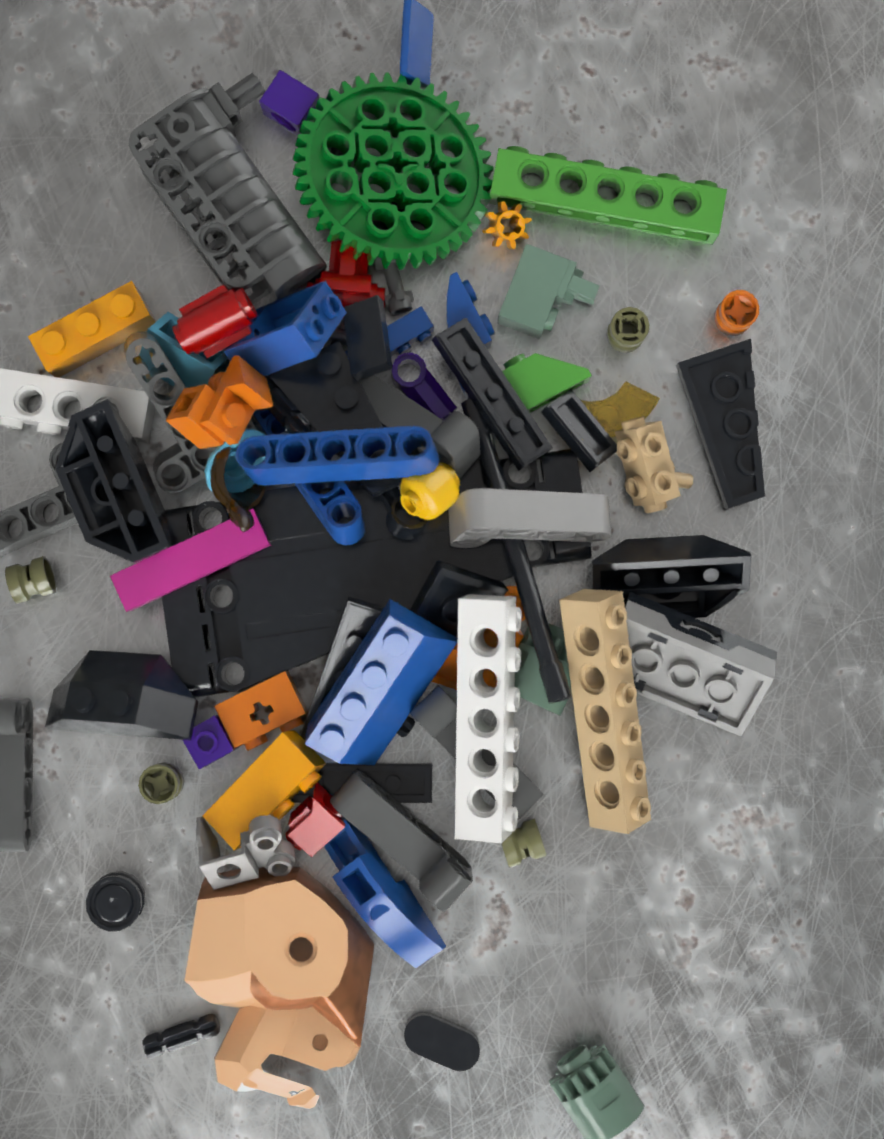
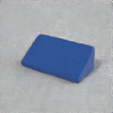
M404 0L400 74L405 76L408 85H411L416 77L420 78V87L426 88L430 84L434 16L430 10L416 0Z

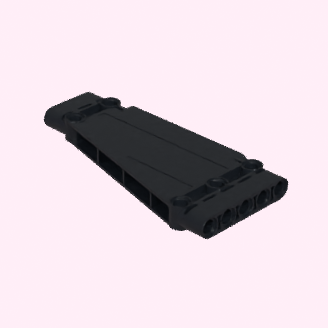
M571 449L548 452L537 459L540 460L542 482H539L536 460L526 466L530 473V479L521 484L513 482L509 477V469L514 466L511 459H500L509 490L583 493L577 456ZM479 458L459 479V495L470 489L487 488ZM358 480L344 482L360 504L365 523V533L357 543L342 545L332 539L296 486L266 490L258 505L249 508V510H256L271 546L162 596L171 666L195 698L241 691L284 671H289L329 654L348 596L381 607H385L391 599L410 610L437 560L500 582L514 577L503 539L492 538L484 545L473 548L452 547L449 537L448 509L437 518L428 520L418 537L411 540L397 538L386 526V515L389 510L380 497L373 498ZM324 488L317 493L326 494L329 493L332 489ZM206 501L199 505L166 509L171 546L206 531L207 529L203 521L209 511H220L222 515L221 523L229 520L230 516L226 507L221 502ZM404 508L395 510L396 516L407 525H417L420 523L418 516L410 515ZM344 517L337 523L346 524L354 518ZM534 540L540 545L542 552L539 559L530 561L533 569L540 566L591 559V542L552 541L555 558L551 559L549 540ZM229 586L233 592V600L228 606L221 608L215 603V592L220 587ZM234 662L240 664L244 669V678L237 685L229 683L225 676L227 667ZM214 674H215V680H216L217 689H215Z

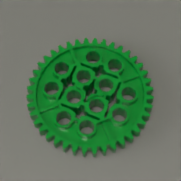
M385 72L382 82L378 81L374 73H370L367 84H365L360 76L355 77L352 87L346 81H343L339 92L333 88L329 89L326 99L320 97L317 101L316 109L310 108L306 118L308 121L303 120L299 131L301 134H298L295 146L298 148L295 149L292 160L297 163L294 165L292 173L294 176L300 177L296 181L295 190L305 191L301 195L300 204L311 205L306 215L307 218H320L315 229L321 231L328 228L330 233L326 241L329 243L337 238L342 240L339 251L344 252L350 246L353 247V259L355 260L363 253H366L368 265L371 266L379 257L384 269L388 268L392 260L396 261L399 270L404 269L407 260H410L414 269H418L422 263V258L430 266L433 265L437 255L444 260L449 255L450 249L457 252L463 244L462 241L467 243L473 235L472 231L476 232L480 226V219H483L484 214L488 211L485 206L492 199L488 192L491 190L493 180L488 177L493 172L494 167L485 164L490 158L491 152L481 150L487 141L485 137H474L480 126L478 124H466L470 113L469 111L461 114L456 112L460 104L458 100L449 105L445 102L448 92L443 91L438 96L433 95L434 84L432 83L425 90L421 89L420 78L416 77L412 84L408 85L405 76L400 74L396 83L392 81L389 72ZM363 113H372L373 115H375L377 120H371L367 118ZM401 113L411 115L414 121L405 119ZM328 148H337L343 155H334L330 153ZM366 148L377 150L381 156L371 155ZM404 149L415 151L418 157L408 155ZM442 149L451 151L455 157H448L442 152ZM353 159H354V166H356L357 171H358L359 173H362V174H361V177H360V179H359V181H358V174H356L355 168L351 167V164H352V162H353ZM330 184H340L347 192H337ZM369 185H379L384 190V193L373 191ZM407 185L417 186L422 193L412 192ZM445 185L455 187L459 194L451 193ZM397 206L399 209H404L403 212H399ZM378 220L385 223L388 230L376 228L372 221ZM411 221H419L423 224L425 230L422 231L414 228Z

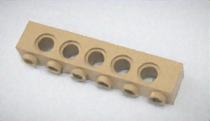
M583 589L561 598L559 601L589 825L593 828L629 834L651 820V804L648 798L646 765L643 758L641 726L639 724L636 702L637 691L634 686L631 662L632 651L629 646L626 622L627 612L624 606L623 591Z

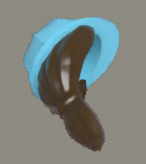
M245 429L238 444L229 445L224 442L222 446H217L210 452L205 468L207 487L213 492L216 499L226 507L231 522L239 527L242 532L248 531L255 525L249 508L258 505L266 491V485H257L252 482L236 460L237 447L243 440L252 436L265 435L263 432L255 429ZM265 456L258 458L253 466L260 464L265 459Z

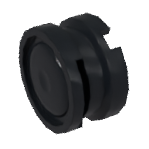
M124 871L110 872L102 876L89 890L86 898V912L90 920L98 928L109 932L121 931L131 926L142 913L145 905V891L141 882L132 874Z

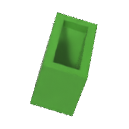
M524 353L511 358L503 364L505 370L502 371L529 413L555 401L568 390H575L589 382L592 376L588 368L537 353L527 358Z

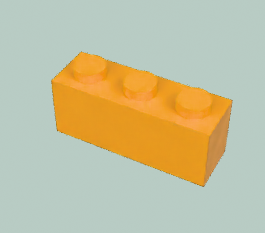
M130 281L29 335L28 338L46 371L54 377L60 378L125 343L131 334L138 331H147L156 320L141 292Z
M295 730L282 732L204 813L203 817L233 850L241 848V833L249 831V824L254 818L262 815L274 816L279 820L283 818L295 805L291 801L300 790L306 793L321 779L322 776L318 772L326 762L312 748L305 745V740Z

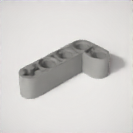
M478 488L462 492L458 496L456 503L448 509L450 545L456 548L482 546L492 538L596 542L611 537L608 496L603 494Z

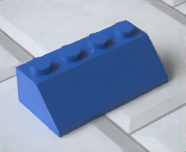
M390 599L308 723L305 745L339 764L375 765L458 643V638Z

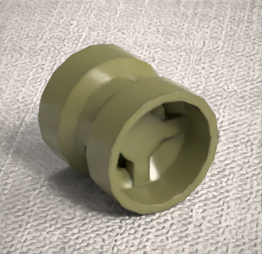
M633 307L622 308L616 312L607 329V339L612 348L624 353L633 352L639 348L649 332L650 325L647 316L638 308Z
M45 556L32 559L31 563L25 566L15 564L5 568L6 583L11 597L16 604L30 601L33 595L47 596L57 591L53 570Z
M163 762L152 765L144 770L140 776L138 786L145 800L153 804H162L180 794L184 785V777L177 766L172 763Z
M535 819L524 821L520 828L512 831V834L501 843L509 868L520 865L522 860L527 857L536 860L546 856Z

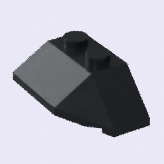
M109 399L71 415L68 424L69 429L65 436L55 470L85 541L133 563L172 547L166 512L134 437Z
M705 535L625 539L592 560L591 589L623 591L624 603L629 593L632 592L693 618L707 617L728 604L738 594L742 595L750 590L752 556L749 551Z
M89 650L53 690L45 727L52 730L191 740L199 702L167 660L160 654Z

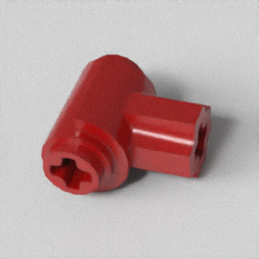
M342 240L332 241L329 271H322L321 277L316 278L315 282L308 281L307 288L326 281L333 293L340 299L343 307L378 295L383 300L385 309L386 288L378 287V283H373V275L368 274L367 254L363 253L355 260L353 259V247L350 246L347 250L341 252L339 249Z
M222 284L180 308L179 311L182 317L177 319L178 324L173 326L172 329L179 344L188 355L193 352L196 354L203 352L206 358H209L252 333L250 325L253 324L252 319L257 317L258 314L243 288L237 291L233 288L229 290L226 285Z

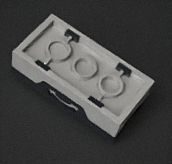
M630 592L624 606L627 612L626 622L629 646L632 651L631 662L634 686L636 687L637 694L742 736L774 680L777 651Z

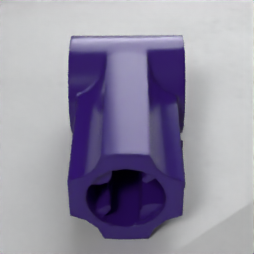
M403 353L394 360L391 379L394 386L402 391L405 396L441 420L446 419L451 412L457 409V406L426 368L424 360L419 355ZM404 364L415 365L419 370V377L412 382L403 381L398 375V369Z

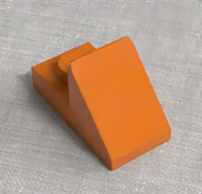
M239 355L233 356L200 423L227 444H238L254 411L273 406L267 378Z

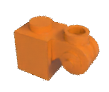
M225 371L212 375L209 378L208 385L203 384L183 389L165 420L199 449L222 446L225 442L200 423Z

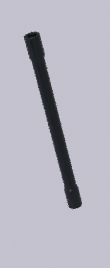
M469 398L463 401L461 406L463 413L472 420L479 431V461L487 488L509 490L492 431ZM503 539L538 658L539 672L548 703L552 704L567 700L572 697L563 664L557 655L524 540Z

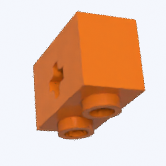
M284 671L214 706L234 749L244 745L247 751L267 742L268 739L265 734L278 727L281 732H285L304 724L301 716L308 713L289 671ZM260 702L264 707L271 705L274 711L268 715L269 723H266L264 719L256 720L254 713L259 711L258 703Z

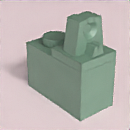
M526 243L500 310L497 323L540 339L543 330L551 331L559 309L554 308L553 305L561 307L562 303L571 305L573 299L592 305L598 293L599 285L582 278L584 271L575 268L577 262Z

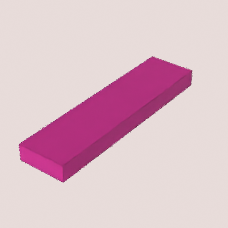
M249 510L252 513L255 525L248 531L242 532L229 519L110 575L125 611H133L271 546L256 510Z

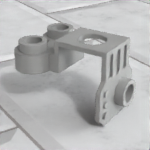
M262 815L254 818L249 824V831L241 833V852L220 857L218 840L204 817L196 818L199 867L213 890L259 878V868L265 867L273 876H285L291 872L295 865V847L289 841L282 840L281 822L274 816ZM226 864H233L241 869L237 875L231 877L222 876L217 872L221 866Z

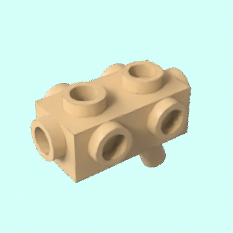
M643 416L621 422L623 429L615 431L617 439L616 454L623 462L627 477L625 479L627 493L632 498L634 506H643L645 513L667 508L666 501L681 496L679 488L690 489L692 487V474L675 472L661 421L645 422Z

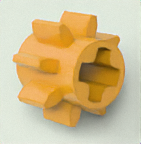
M505 201L498 202L499 212H486L484 214L490 221L489 227L484 228L482 233H491L494 237L493 247H499L503 240H506V245L509 249H516L515 239L529 238L524 229L525 224L532 220L528 217L523 218L519 213L522 208L521 204H515L511 210H508ZM511 218L509 225L513 227V231L502 233L504 226L500 223L501 219Z

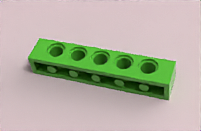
M509 146L507 149L498 148L490 192L492 199L489 204L498 205V202L505 201L508 208H512L515 204H521V210L707 244H713L720 234L727 189L718 188V185L712 181L698 180L695 183L680 181L678 176L668 173L651 176L642 174V171L635 167L624 166L618 170L604 167L605 165L602 162L596 160H583L582 163L568 161L564 155L558 153H546L544 156L529 154V150L519 146ZM527 173H535L540 176L542 182L537 186H529L522 180V177ZM564 180H573L580 189L577 192L568 193L561 188L560 183ZM604 186L611 187L615 190L617 197L612 200H606L599 195L598 189ZM640 193L649 194L654 200V205L650 207L640 205L636 200V195ZM684 200L688 202L692 212L687 214L680 213L676 210L674 201Z

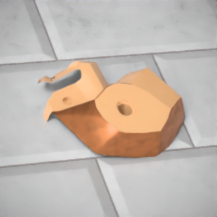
M265 867L259 868V878L213 890L205 877L197 900L185 982L191 985L197 995L212 1004L240 1008L214 1057L217 1081L234 1091L259 1089L286 1097L289 1105L311 1109L315 1107L319 1098L311 1087L263 1072L261 1064L270 1054H275L326 1071L334 1067H344L356 1058L361 1047L374 943L361 924L341 902L301 867H293L291 872L285 876H273ZM239 868L219 874L222 876L231 877L237 875L241 871V869Z

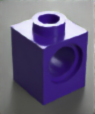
M279 70L259 102L263 115L298 136V134H301L299 131L303 120L308 121L306 119L310 108L316 109L315 107L320 96L319 93L284 71Z
M214 715L196 725L193 729L192 739L183 740L199 770L239 748L234 749L218 715Z

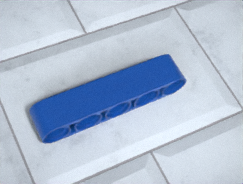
M267 408L254 411L251 420L258 431L263 432L265 435H277L287 432L286 427H283ZM305 454L295 457L292 463L302 460ZM344 481L295 484L332 539L342 545H352L362 539L365 533L362 510L359 502ZM324 488L332 489L329 493L326 494L317 493ZM344 517L354 518L346 524L337 523Z
M419 426L252 436L243 440L236 450L237 462L251 481L257 485L403 478L426 475L436 469L440 459L439 452L431 435L426 429ZM426 447L421 454L410 456L414 449ZM385 450L381 456L370 458L375 451ZM345 452L340 459L331 461V458L336 453ZM305 454L302 460L292 463L295 457ZM265 456V459L260 464L253 466L258 458Z

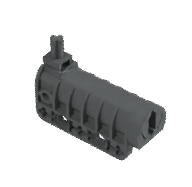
M252 72L226 91L218 82L209 90L207 88H200L182 96L135 128L129 137V148L138 162L145 179L221 285L224 284L229 290L233 288L235 291L240 288L244 290L251 288L253 293L249 298L255 304L268 294H271L275 301L306 289L308 281L315 282L316 278L321 277V273L326 270L327 264L235 138L234 127L242 122L239 110L265 93L260 80ZM143 137H147L150 141L155 138L157 139L149 148L138 151L142 147L140 140ZM166 170L171 178L166 183L161 177V173ZM186 189L189 198L184 203L178 194H181ZM178 195L175 200L171 199L172 196ZM197 203H199V204H200V206H199V207H197V208H194V207H195V206H196V204H197ZM194 208L196 214L198 215L201 221H210L204 223L200 227V224L198 220L195 218V216L192 213L188 212H190ZM200 227L198 231H194L195 228ZM209 233L213 236L214 239H216L219 234L223 236L222 238L213 240L207 247L205 246L208 244L206 236ZM233 251L231 254L233 259L228 264L224 257H227ZM224 258L220 264L216 262V260ZM239 266L245 267L243 269L238 270L239 274L243 278L242 281L238 277H233L231 275L239 268Z

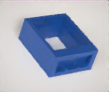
M323 281L257 308L258 316L252 319L253 324L250 325L252 333L228 346L224 353L230 362L233 356L239 355L259 373L266 376L316 357L347 312L327 282Z

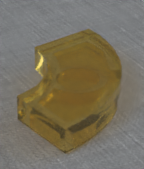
M625 381L617 393L604 400L581 401L610 437L615 438V431L623 429L621 422L643 416L646 419L660 398Z

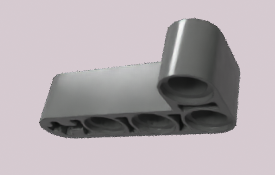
M138 331L126 339L124 355L128 366L178 442L161 452L153 462V471L158 486L168 493H178L205 478L208 458L200 459L196 457L195 452L198 447L165 421L183 389L187 387L156 338L147 332ZM138 345L149 349V355L155 365L150 371L141 356L135 357L137 355L135 348ZM161 378H170L174 381L173 390L167 394L156 393L153 390V386ZM170 464H176L182 468L180 475L173 479H168L161 475L163 469Z
M375 375L359 380L383 428L419 426L426 429L439 452V462L452 467L459 479L480 457L478 428L465 414L453 411L443 421ZM426 447L414 449L410 456L421 454Z
M63 443L55 446L49 457L51 469L59 486L0 511V557L78 523L55 470ZM50 503H56L59 510L58 516L52 522L46 523L43 518V511ZM19 518L23 526L22 531L16 538H11L8 535V525L12 520Z
M437 685L410 714L456 760L457 703ZM482 749L481 754L484 762L490 766H496L494 754L487 749ZM518 768L519 781L516 792H513L512 807L517 808L519 820L544 794ZM484 789L495 800V797L492 794V792H490L487 789Z
M0 698V852H28L32 841L33 705L30 698Z
M356 770L330 799L332 806L345 819L419 880L420 891L439 910L446 912L473 882L472 868L468 861L365 773Z

